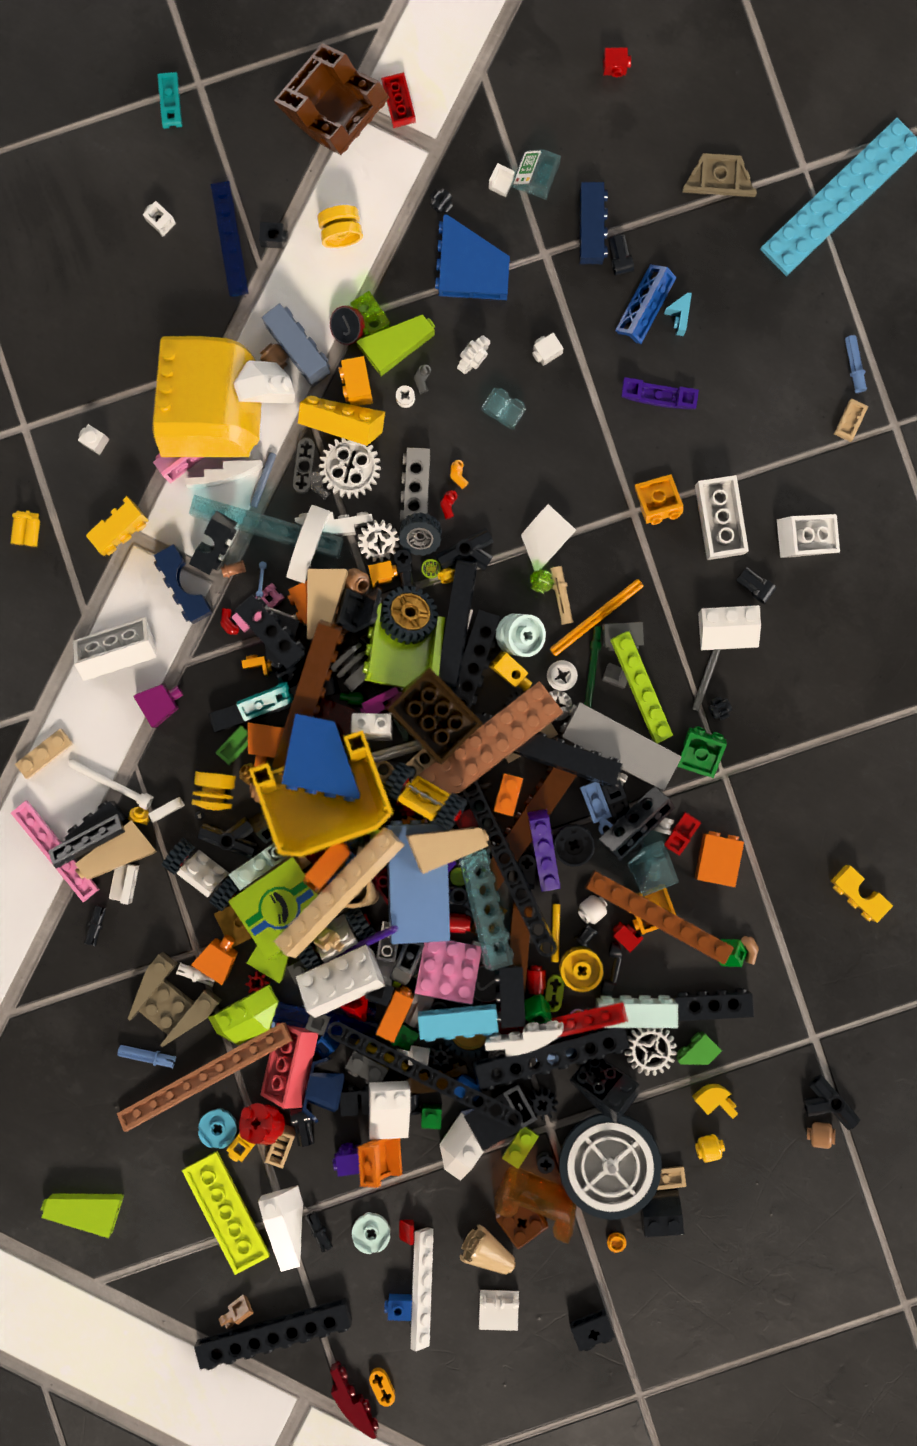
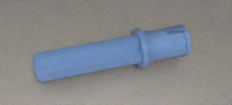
M850 335L845 338L851 368L850 377L853 378L855 393H860L867 390L864 378L866 372L862 367L857 337Z
M120 1045L118 1049V1056L152 1063L153 1066L161 1065L174 1068L175 1064L173 1062H176V1056L162 1054L160 1051L152 1052Z

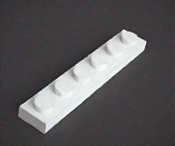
M429 1227L415 1231L410 1348L414 1351L429 1347L433 1229Z

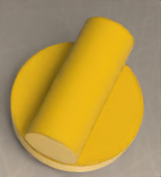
M134 807L129 812L128 820L147 825L149 822V812L141 807Z

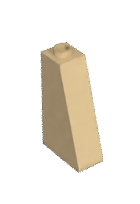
M307 569L308 640H313L320 620L334 624L348 576L347 569Z
M131 820L124 826L125 833L96 847L75 863L77 866L75 871L82 879L85 877L87 880H90L150 856L157 851Z
M480 827L406 835L418 868L423 874L488 847L487 841L489 840L485 829L482 830Z

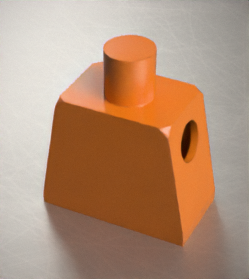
M248 722V754L256 755L254 766L258 767L266 764L267 757L275 758L284 728Z
M225 935L222 941L215 938L191 966L223 985L230 975L238 954L232 948L235 939L229 935Z

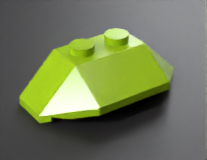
M267 985L210 1015L208 1019L218 1035L238 1046L270 1029L279 1001L270 985Z

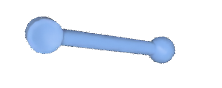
M263 561L259 563L260 577L258 591L256 592V596H260V598L263 597L264 570L267 567L266 562Z

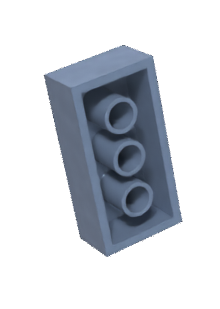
M279 303L262 316L266 329L288 354V357L312 388L330 375V365L327 357L323 352L318 353L316 343L311 337L307 338L305 330L299 322L295 323L293 314L287 306L283 308Z

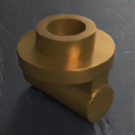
M252 763L243 765L239 771L240 779L249 786L253 782L249 769L256 767Z

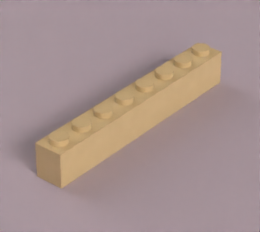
M383 828L274 941L286 956L296 958L405 844L392 831Z

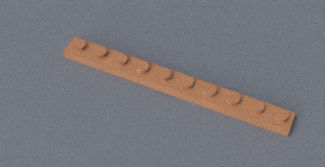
M283 1022L120 1111L117 1113L123 1131L133 1129L293 1041L286 1024Z

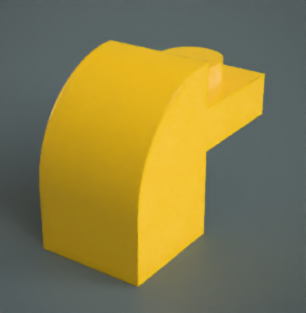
M705 1085L692 1096L707 1115L719 1105L732 1119L738 1115L735 1110L736 1104L730 1098L726 1100L731 1093L722 1085Z

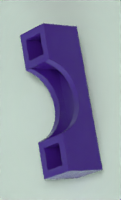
M547 810L527 812L541 892L561 889Z

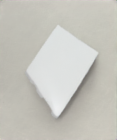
M549 504L521 534L536 574L576 532V529Z

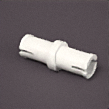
M180 962L176 972L177 975L190 978L192 982L196 983L198 981L213 987L215 980L196 968Z

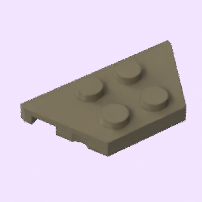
M703 153L682 191L683 193L755 197L757 194L750 181L751 177L744 167L745 163L742 156Z

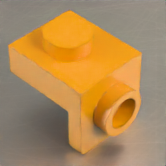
M257 655L246 656V660H242L243 669L262 666L264 676H270L269 672L272 671V666L265 656L257 657Z

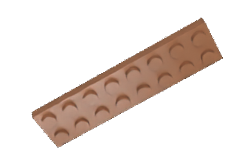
M539 681L478 728L442 765L434 762L418 776L450 795L451 793L458 795L564 712Z

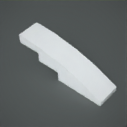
M262 460L223 461V469H204V477L185 478V486L188 489L229 483L263 469L264 463Z

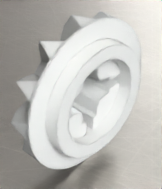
M556 661L547 671L548 683L556 690H569L577 681V670L568 661ZM558 668L562 673L570 672L565 676L566 683L562 679L555 680L559 675Z
M559 690L549 692L555 702L558 697L559 703L565 705V707H561L564 713L554 721H560L568 717L572 707L569 695Z

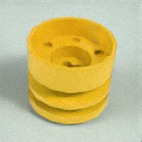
M195 771L194 784L201 786L202 791H193V795L201 796V800L192 799L191 804L209 810L232 809L233 804L225 803L224 799H233L234 796L226 794L225 790L235 789L236 776Z

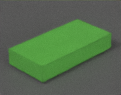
M240 725L215 752L229 766L247 748L248 730L243 725Z

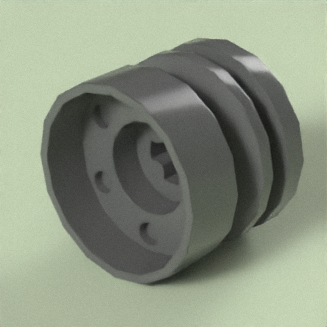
M361 642L345 650L331 666L333 672L342 668L337 674L338 678L346 674L349 676L345 680L344 685L351 693H354L368 682L365 681L366 673H363L364 659L367 655H365V651L359 654L364 648Z

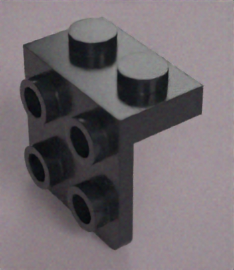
M348 588L343 590L335 625L356 633L373 624L378 616L377 609L382 600V590L376 588L364 596Z

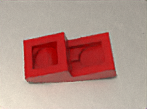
M685 811L671 831V835L666 839L664 846L680 856L700 826L701 821Z

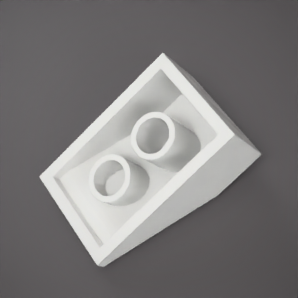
M837 514L791 516L777 519L780 558L840 552Z
M408 1081L369 1082V1140L408 1138L410 1119V1087Z

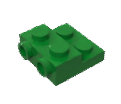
M695 726L694 729L689 728L680 754L682 758L677 767L714 778L727 746L724 735L713 732V734L706 733V730L699 726Z

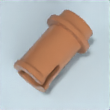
M243 560L229 565L224 564L221 567L224 578H230L232 575L246 572Z

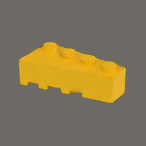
M308 396L300 402L298 424L367 446L383 432L385 412L321 399L316 396Z

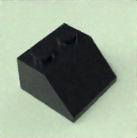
M678 1189L657 1190L651 1201L641 1209L642 1231L645 1238L684 1235L683 1214Z

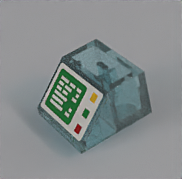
M544 149L524 151L511 187L547 200L560 166L561 156Z

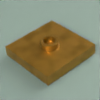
M231 905L223 911L214 913L224 936L229 935L235 939L232 947L252 938Z

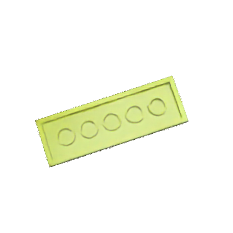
M218 1151L185 1167L182 1172L234 1274L236 1275L270 1257V1253Z

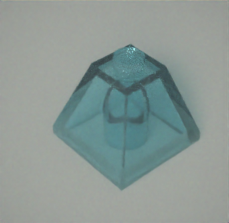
M662 840L644 847L628 862L630 871L643 897L679 883L670 856Z

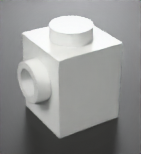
M552 333L547 337L542 336L535 341L532 354L535 360L541 362L544 366L560 356L564 348L555 334Z
M89 424L80 431V438L78 439L80 443L98 455L101 454L110 440L105 434Z

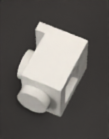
M156 201L148 205L144 211L143 216L145 220L161 236H164L176 224L173 217Z

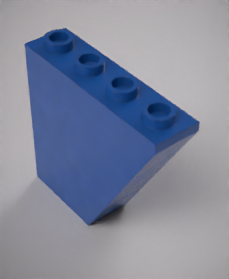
M444 215L443 221L439 222V233H442V240H438V252H441V259H437V271H440V278H436L435 289L439 290V296L507 300L510 256L450 216Z
M295 714L282 784L286 785V789L297 791L298 787L305 788L306 793L317 794V791L325 792L324 796L331 798L341 795L344 796L343 800L351 802L360 799L361 794L336 722Z

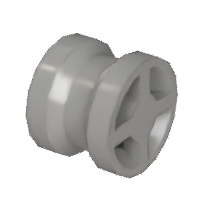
M664 818L653 831L671 835L670 827L674 820Z

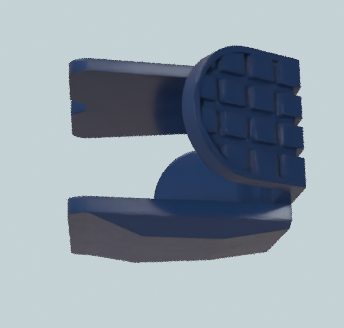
M331 1057L312 1062L302 1112L316 1124L318 1119L306 1109L307 1102L335 1112L339 1106L344 1074L313 1073L315 1066L330 1061Z

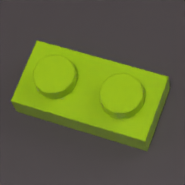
M527 1126L519 1130L504 1152L502 1159L519 1169L539 1138V1134Z

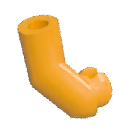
M455 460L451 464L450 477L461 489H464L469 483L462 476L464 464L461 460Z

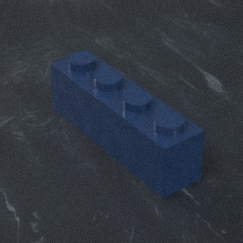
M581 182L580 264H603L604 258H607L608 246H604V239H607L608 227H604V220H607L608 208H604V201H607L608 190L604 189V182Z

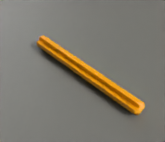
M636 579L550 647L552 654L557 656L642 589V582Z

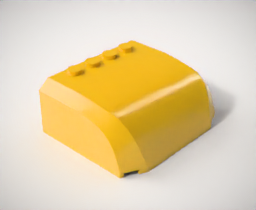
M163 336L161 338L153 420L154 437L161 457L250 456L252 448L260 440L262 402H239L234 381L238 378L241 370L249 360L256 361L251 352L240 342L227 338L205 336Z
M363 730L344 736V748L361 794L360 799H356L355 802L343 800L344 796L336 795V798L324 796L325 792L317 791V794L306 793L305 788L298 787L297 791L286 789V785L282 784L285 766L271 771L269 764L266 763L249 769L278 854L298 857L305 856L375 831L393 814Z

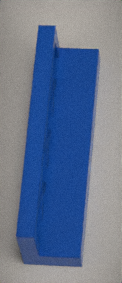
M650 264L615 330L618 334L630 336L635 343L642 344L676 280V276L668 267ZM654 271L658 272L655 278L650 279ZM649 288L648 293L642 296L643 291ZM640 304L639 310L633 313L634 308ZM632 321L629 329H624L625 325Z

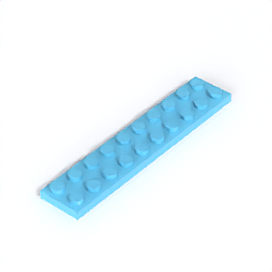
M896 118L771 237L760 250L786 276L789 275L917 152V137Z

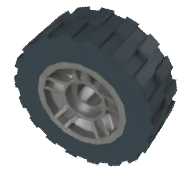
M419 512L412 513V515H408L403 519L400 525L399 539L400 545L403 546L404 550H407L410 554L425 556L436 551L437 547L440 546L442 527L434 516Z

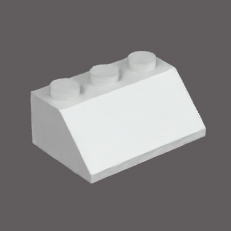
M760 605L702 608L699 611L701 650L759 647L761 630Z

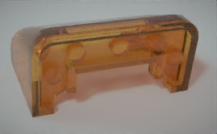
M508 1168L494 1198L495 1213L504 1217H512L518 1211L519 1206L554 1220V1236L558 1240L569 1244L573 1233L577 1206L568 1197L563 1186L521 1168Z

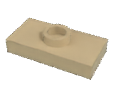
M851 398L834 434L852 442L868 406Z

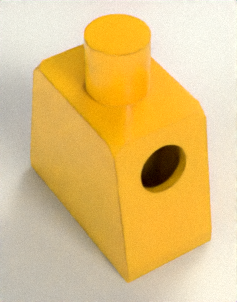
M500 652L489 664L492 670L513 687L519 686L522 690L526 691L532 685V682L526 678L528 672L506 652ZM513 671L516 672L515 677H512Z

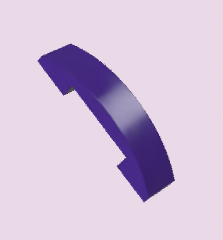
M624 377L621 397L661 407L696 409L699 390L686 387L673 388L644 383L643 380Z

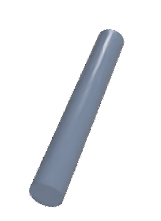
M269 452L250 503L251 507H258L276 458L274 453Z

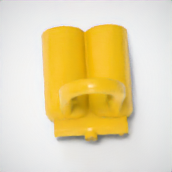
M16 511V513L12 514L13 525L10 543L37 547L40 528L39 513Z

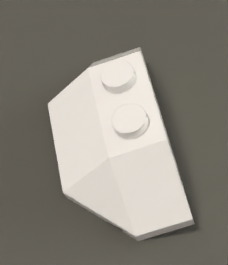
M249 360L241 370L238 378L234 381L239 402L288 404L294 402L295 394L290 377L276 362Z
M474 1109L461 1111L440 1142L444 1169L460 1181L472 1170L484 1152L464 1118L466 1114Z

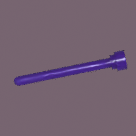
M392 925L365 938L333 959L364 945L369 946L396 933L398 927Z

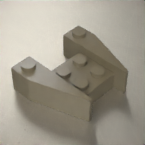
M164 952L158 954L146 969L128 1016V1020H131L140 1012L165 1032L168 1036L161 1043V1047L207 1019L222 1001L221 998L207 988L194 1002L169 982L166 978L178 963Z

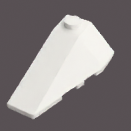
M296 1185L261 1195L258 1201L263 1222L281 1272L300 1266L303 1200L299 1186Z

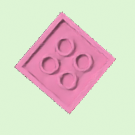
M455 941L424 942L415 994L472 1005L482 947Z

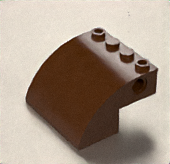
M322 43L275 98L274 102L306 134L324 147L342 155L347 151L354 139L360 135L365 126L372 121L375 114L384 107L390 97L378 80L356 71L345 53Z

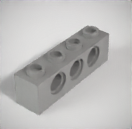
M407 448V453H403V465H406V472H402V484H405V491H401V503H404V510H400V522L406 516L412 515V513L423 512L427 514L430 449ZM414 465H419L421 467V471L418 473H413L411 471V467ZM412 484H418L420 486V490L418 492H412L410 490V486ZM417 503L419 504V509L411 511L409 505Z

